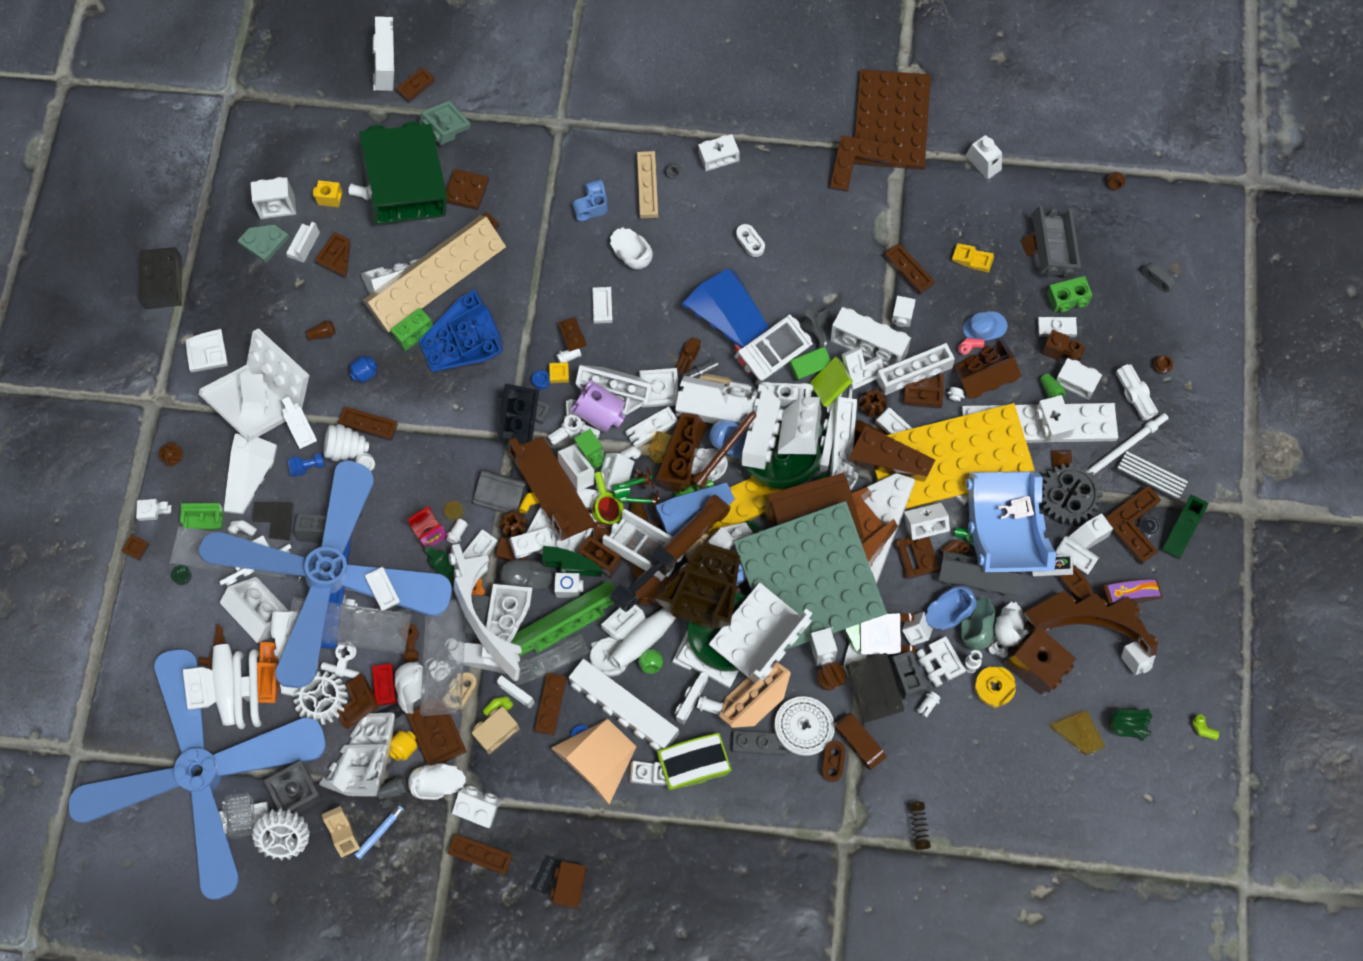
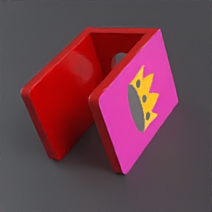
M429 506L407 519L424 548L428 545L433 546L447 537L441 523L438 524Z

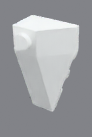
M235 434L230 455L224 512L244 514L255 496L256 489L259 484H262L265 474L274 464L277 450L276 444L259 437L249 442L241 434Z

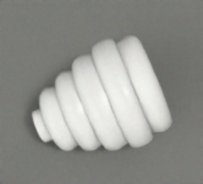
M341 424L328 426L323 450L325 458H331L332 461L336 462L339 460L346 461L348 458L354 459L359 454L368 452L369 442H366L363 435L359 436L358 432H352L351 428H345Z

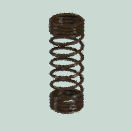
M910 803V813L913 814L911 819L915 820L911 823L915 826L912 830L917 831L913 834L917 837L914 839L915 849L931 848L930 840L916 841V839L929 837L930 835H915L919 832L928 831V829H914L919 826H927L928 824H913L920 820H927V818H912L917 815L926 814V812L912 813V811L925 810V803Z

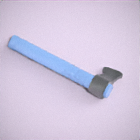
M390 798L385 799L382 807L388 808L391 814L364 842L360 849L355 852L359 859L366 854L387 828L404 814V809L399 805H395Z

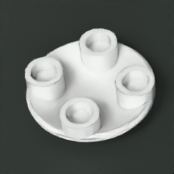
M700 448L693 462L692 475L694 476L702 472L719 450ZM726 456L710 473L708 481H715L725 473L728 465Z

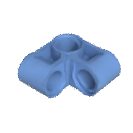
M602 179L585 183L584 187L587 196L579 198L572 203L576 218L579 221L604 215L608 211L607 197Z

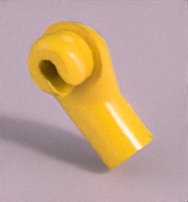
M532 492L525 495L518 508L521 513L527 514L530 506L539 504Z

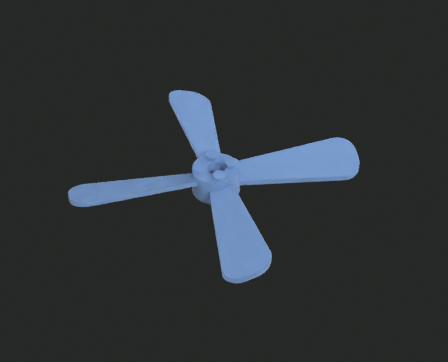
M354 461L340 462L335 468L322 547L313 550L307 558L222 532L208 534L204 537L199 547L201 559L209 564L305 576L310 590L276 668V679L284 687H305L316 676L330 594L344 587L375 598L365 575L379 568L347 565L343 555L374 483L371 471L366 466ZM384 568L400 601L397 604L398 606L431 617L439 616L447 610L452 588L445 576Z
M173 650L162 653L156 659L154 669L182 752L174 768L82 785L75 789L69 798V813L73 820L79 823H87L181 786L192 794L200 888L204 896L211 900H218L231 895L239 884V873L213 794V790L219 785L222 776L295 764L300 760L302 762L316 760L323 755L326 749V739L321 725L316 720L301 718L212 755L205 750L202 709L187 710L183 670L199 668L198 661L187 650ZM203 768L201 775L195 776L196 770Z

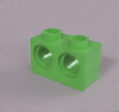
M1083 276L1050 285L1047 296L1055 313L1059 311L1066 312L1074 307L1082 308L1087 306L1092 298V292L1086 277Z
M418 308L390 330L395 341L404 351H407L419 342L433 324L424 311Z
M589 429L574 438L575 445L594 469L600 467L605 459L603 446L592 430Z

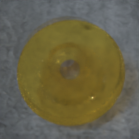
M451 501L446 504L444 513L448 520L456 522L457 519H462L464 516V509L461 503Z

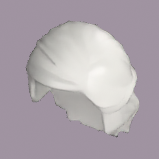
M624 227L613 232V235L610 237V244L616 256L623 260L625 265L636 270L649 265L652 261L653 252L643 236L637 235L631 229H625Z
M1017 602L1007 604L1002 609L995 623V636L1002 645L1007 647L1019 645L1028 634V631L1023 630L1025 624L1024 614L1020 606L1017 605Z
M418 662L405 663L395 673V688L398 693L397 701L401 709L406 713L413 714V703L422 698L426 693L423 667Z
M442 763L435 765L427 764L413 770L408 784L414 797L423 800H437L444 795L458 792L460 788L464 787L463 784L466 782V777L461 770L457 769V766Z

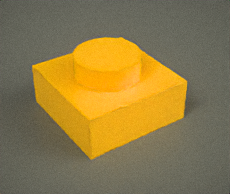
M568 362L549 363L550 383H568Z

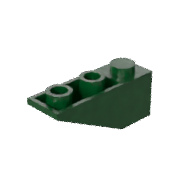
M1192 494L1189 496L1162 551L1178 559L1181 558L1209 504L1208 502Z

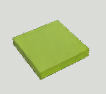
M835 356L810 384L813 386L817 396L820 397L822 404L828 408L853 380L841 360Z

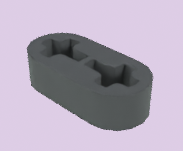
M1149 262L1142 269L1144 276L1164 292H1169L1176 285L1175 280L1153 262Z

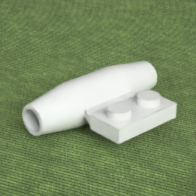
M636 605L627 612L619 608L601 624L602 629L611 637L622 641L610 657L612 663L617 668L622 669L639 658L643 652L665 634L676 617L665 608H662L647 619L643 611Z
M220 644L213 646L212 670L204 667L184 669L183 679L187 710L208 708L216 702L222 725L228 726L236 724L234 717L233 655L229 644Z

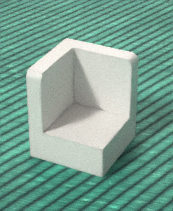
M925 612L915 614L914 621L905 622L902 631L911 646L927 641L930 638L933 627L928 625Z

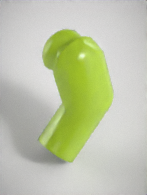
M507 696L495 698L485 707L483 713L489 717L493 710L502 706L505 710H510L513 707V702Z
M1201 714L1196 715L1192 723L1198 735L1217 741L1219 731L1207 727L1205 716Z

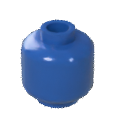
M362 355L350 364L351 372L349 374L355 381L359 380L362 383H366L377 374L378 365L371 356Z

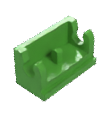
M822 347L790 360L789 367L797 381L823 370L831 362L826 348Z
M181 503L180 523H183L184 530L223 529L224 509L220 503Z

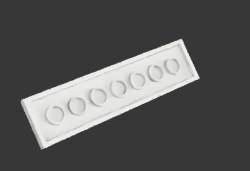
M1115 403L1065 404L1074 431L1071 437L1052 442L1117 441ZM1005 405L962 406V416ZM1015 405L1026 443L1049 442L1048 437H1045L1043 434L1042 421L1036 415L1038 405Z

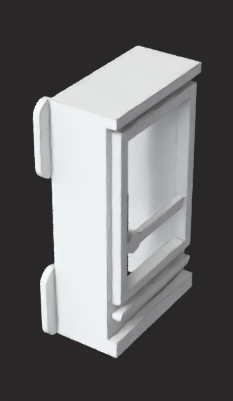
M375 17V34L373 36L375 73H373V91H393V17Z

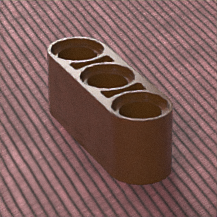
M849 712L834 724L839 735L869 770H872L887 758L884 751L852 713Z

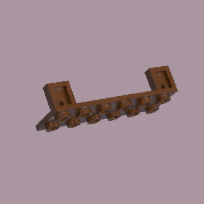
M516 437L510 439L509 454L560 540L563 541L594 527L595 522L544 437H539L525 444H519Z

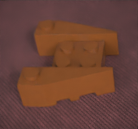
M866 487L853 492L852 496L865 538L862 545L870 567H872L873 562L880 555L884 545L891 538L898 525L894 519L886 525L880 521L865 503V500L872 495Z

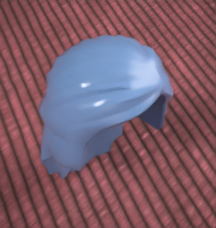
M720 420L715 423L709 435L711 444L720 450L739 427V424H736L733 420ZM746 431L728 451L727 455L733 458H742L747 436Z
M962 585L952 587L943 592L927 608L925 616L927 617L928 625L942 631L957 626L961 621L971 616V613L975 610L977 606L975 595L968 587Z

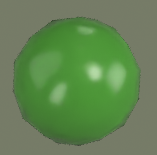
M647 649L639 657L638 662L644 672L654 674L663 667L664 661L660 652L655 649Z

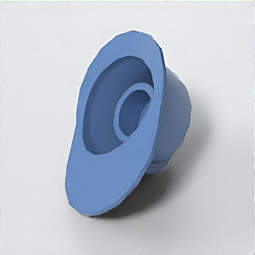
M979 312L965 321L963 330L967 338L984 339V341L1003 336L1008 326L1006 319L1000 313Z

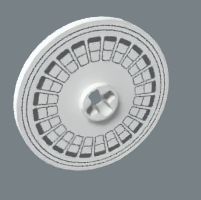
M795 697L785 702L778 710L774 722L775 733L780 743L790 752L802 756L815 755L823 751L827 744L831 742L835 730L834 720L828 708L820 701L810 697ZM804 722L807 723L808 727L805 730L802 729L801 725Z

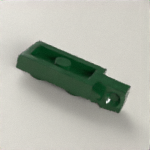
M428 545L423 549L429 557L428 563L438 574L445 576L454 588V566L450 565L448 554L441 549L436 551L432 546Z

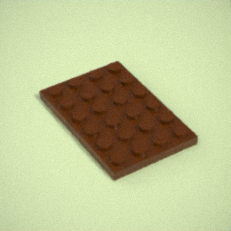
M860 69L855 138L894 144L895 147L891 164L855 158L854 165L924 170L931 74Z

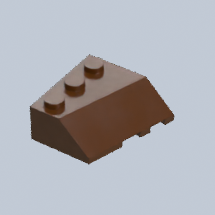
M1002 337L997 340L998 344L993 347L988 345L983 348L981 354L971 355L954 365L969 399L977 398L984 392L996 390L1001 385L1013 383L1022 377L1015 357Z

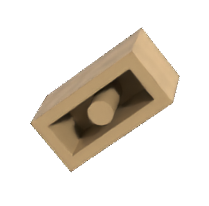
M502 706L500 709L496 708L493 710L486 721L476 724L473 728L474 731L471 733L490 755L520 728Z

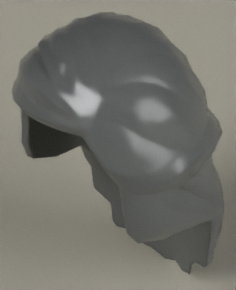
M510 560L502 566L500 571V579L503 585L530 587L532 591L547 589L548 586H551L554 578V572L551 571V568L544 567L543 562L537 560Z

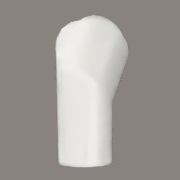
M631 446L621 451L620 454L627 458L633 457L637 459L640 457L641 451L637 447Z
M238 520L230 523L228 532L235 535L238 531H244L252 537L257 528L244 520Z

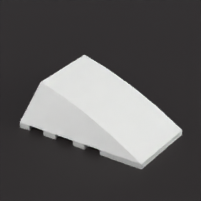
M369 713L361 719L350 735L352 740L348 745L342 747L340 751L342 753L337 763H332L329 768L330 774L326 779L322 778L319 784L347 796H377L389 756L395 714Z

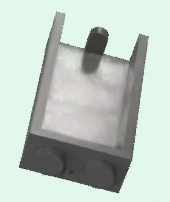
M1039 206L1031 214L1041 269L1039 273L1049 276L1061 275L1072 277L1081 269L1072 210L1068 209L1062 216H1055L1057 209H1051L1044 214L1043 206Z

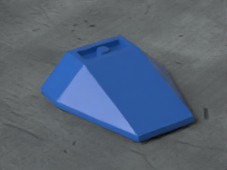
M475 289L460 297L419 340L432 372L488 361L503 352L504 343L490 310Z

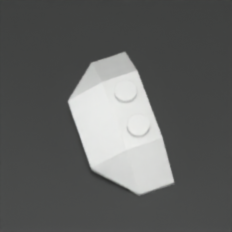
M579 366L576 379L578 388L582 391L591 379L626 402L622 408L623 414L627 415L649 402L653 385L638 376L604 367Z

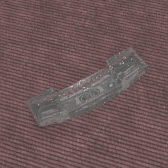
M582 634L564 641L563 645L530 660L525 659L518 662L520 671L518 680L515 681L516 685L546 676L547 673L555 672L589 653L590 651Z

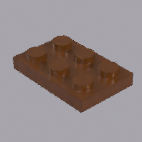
M443 697L414 710L413 714H406L428 765L443 764L467 753Z

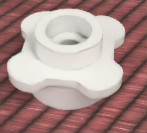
M994 636L989 652L1002 658L1007 657L1008 647L1002 645Z

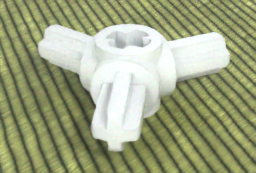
M569 399L566 401L567 415L564 417L561 428L548 436L549 441L553 445H556L566 437H577L589 429L592 430L597 439L599 438V430L585 425V421L570 411L576 400Z

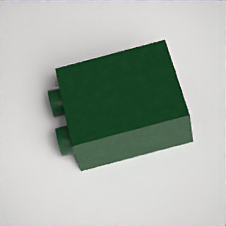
M411 121L396 128L374 125L368 127L365 131H359V154L374 225L446 216L447 194L431 124L421 125L419 122Z

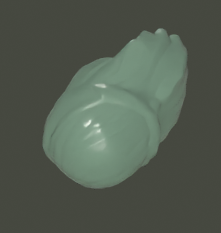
M985 597L977 600V606L971 613L970 619L963 620L961 624V638L964 644L973 650L985 649L994 640L995 608L989 598Z

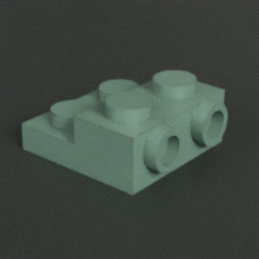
M450 101L421 112L419 121L421 125H432L435 142H438L440 145L454 140L456 134L470 129L471 125Z

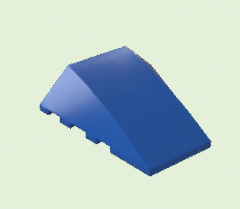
M726 269L701 283L682 303V306L685 308L689 307L695 311V315L700 319L703 317L709 321L710 326L714 329L718 328L724 332L723 335L741 348H744L770 329L740 276L731 269Z

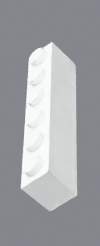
M585 659L580 662L569 676L570 686L575 691L584 692L587 695L586 698L591 703L596 704L597 702L602 706L601 709L609 716L613 714L619 718L617 721L625 728L631 727L634 730L633 733L642 740L644 738L650 742L649 745L654 750L659 751L670 747L679 735L677 727Z

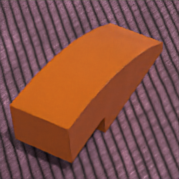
M260 642L259 662H257L258 703H276L279 683L276 679V668L279 660L278 656H275L274 650H276L275 642Z

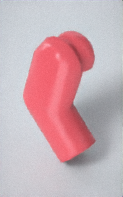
M966 338L958 347L959 353L966 355L973 348H983L984 339Z

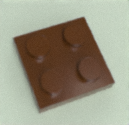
M454 169L446 190L447 203L478 211L489 182V177Z

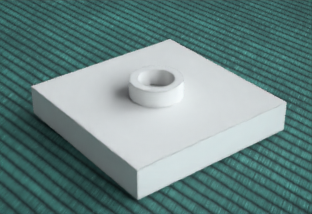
M677 368L640 371V378L653 384L649 402L643 405L642 408L676 405L679 393Z

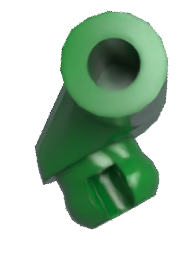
M954 527L953 536L964 538L970 546L974 547L972 533H969L968 528Z

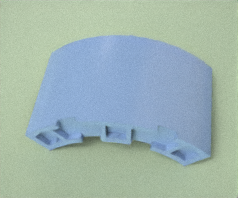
M1037 471L969 472V479H966L970 516L968 531L972 533L978 565H981L985 572L1054 571L1056 551L1053 549L1049 538H1045L1043 534L1046 530L1044 516L1039 514V503H1042L1043 477ZM1030 496L1034 515L1013 519V515L1010 514L1007 518H999V516H1004L1006 511L1003 508L997 509L998 506H1010L1009 500Z

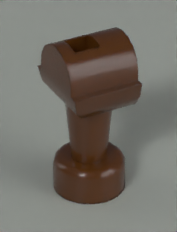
M406 623L401 632L403 639L406 641L407 649L403 653V661L416 662L419 660V653L415 651V642L420 638V634L414 624Z

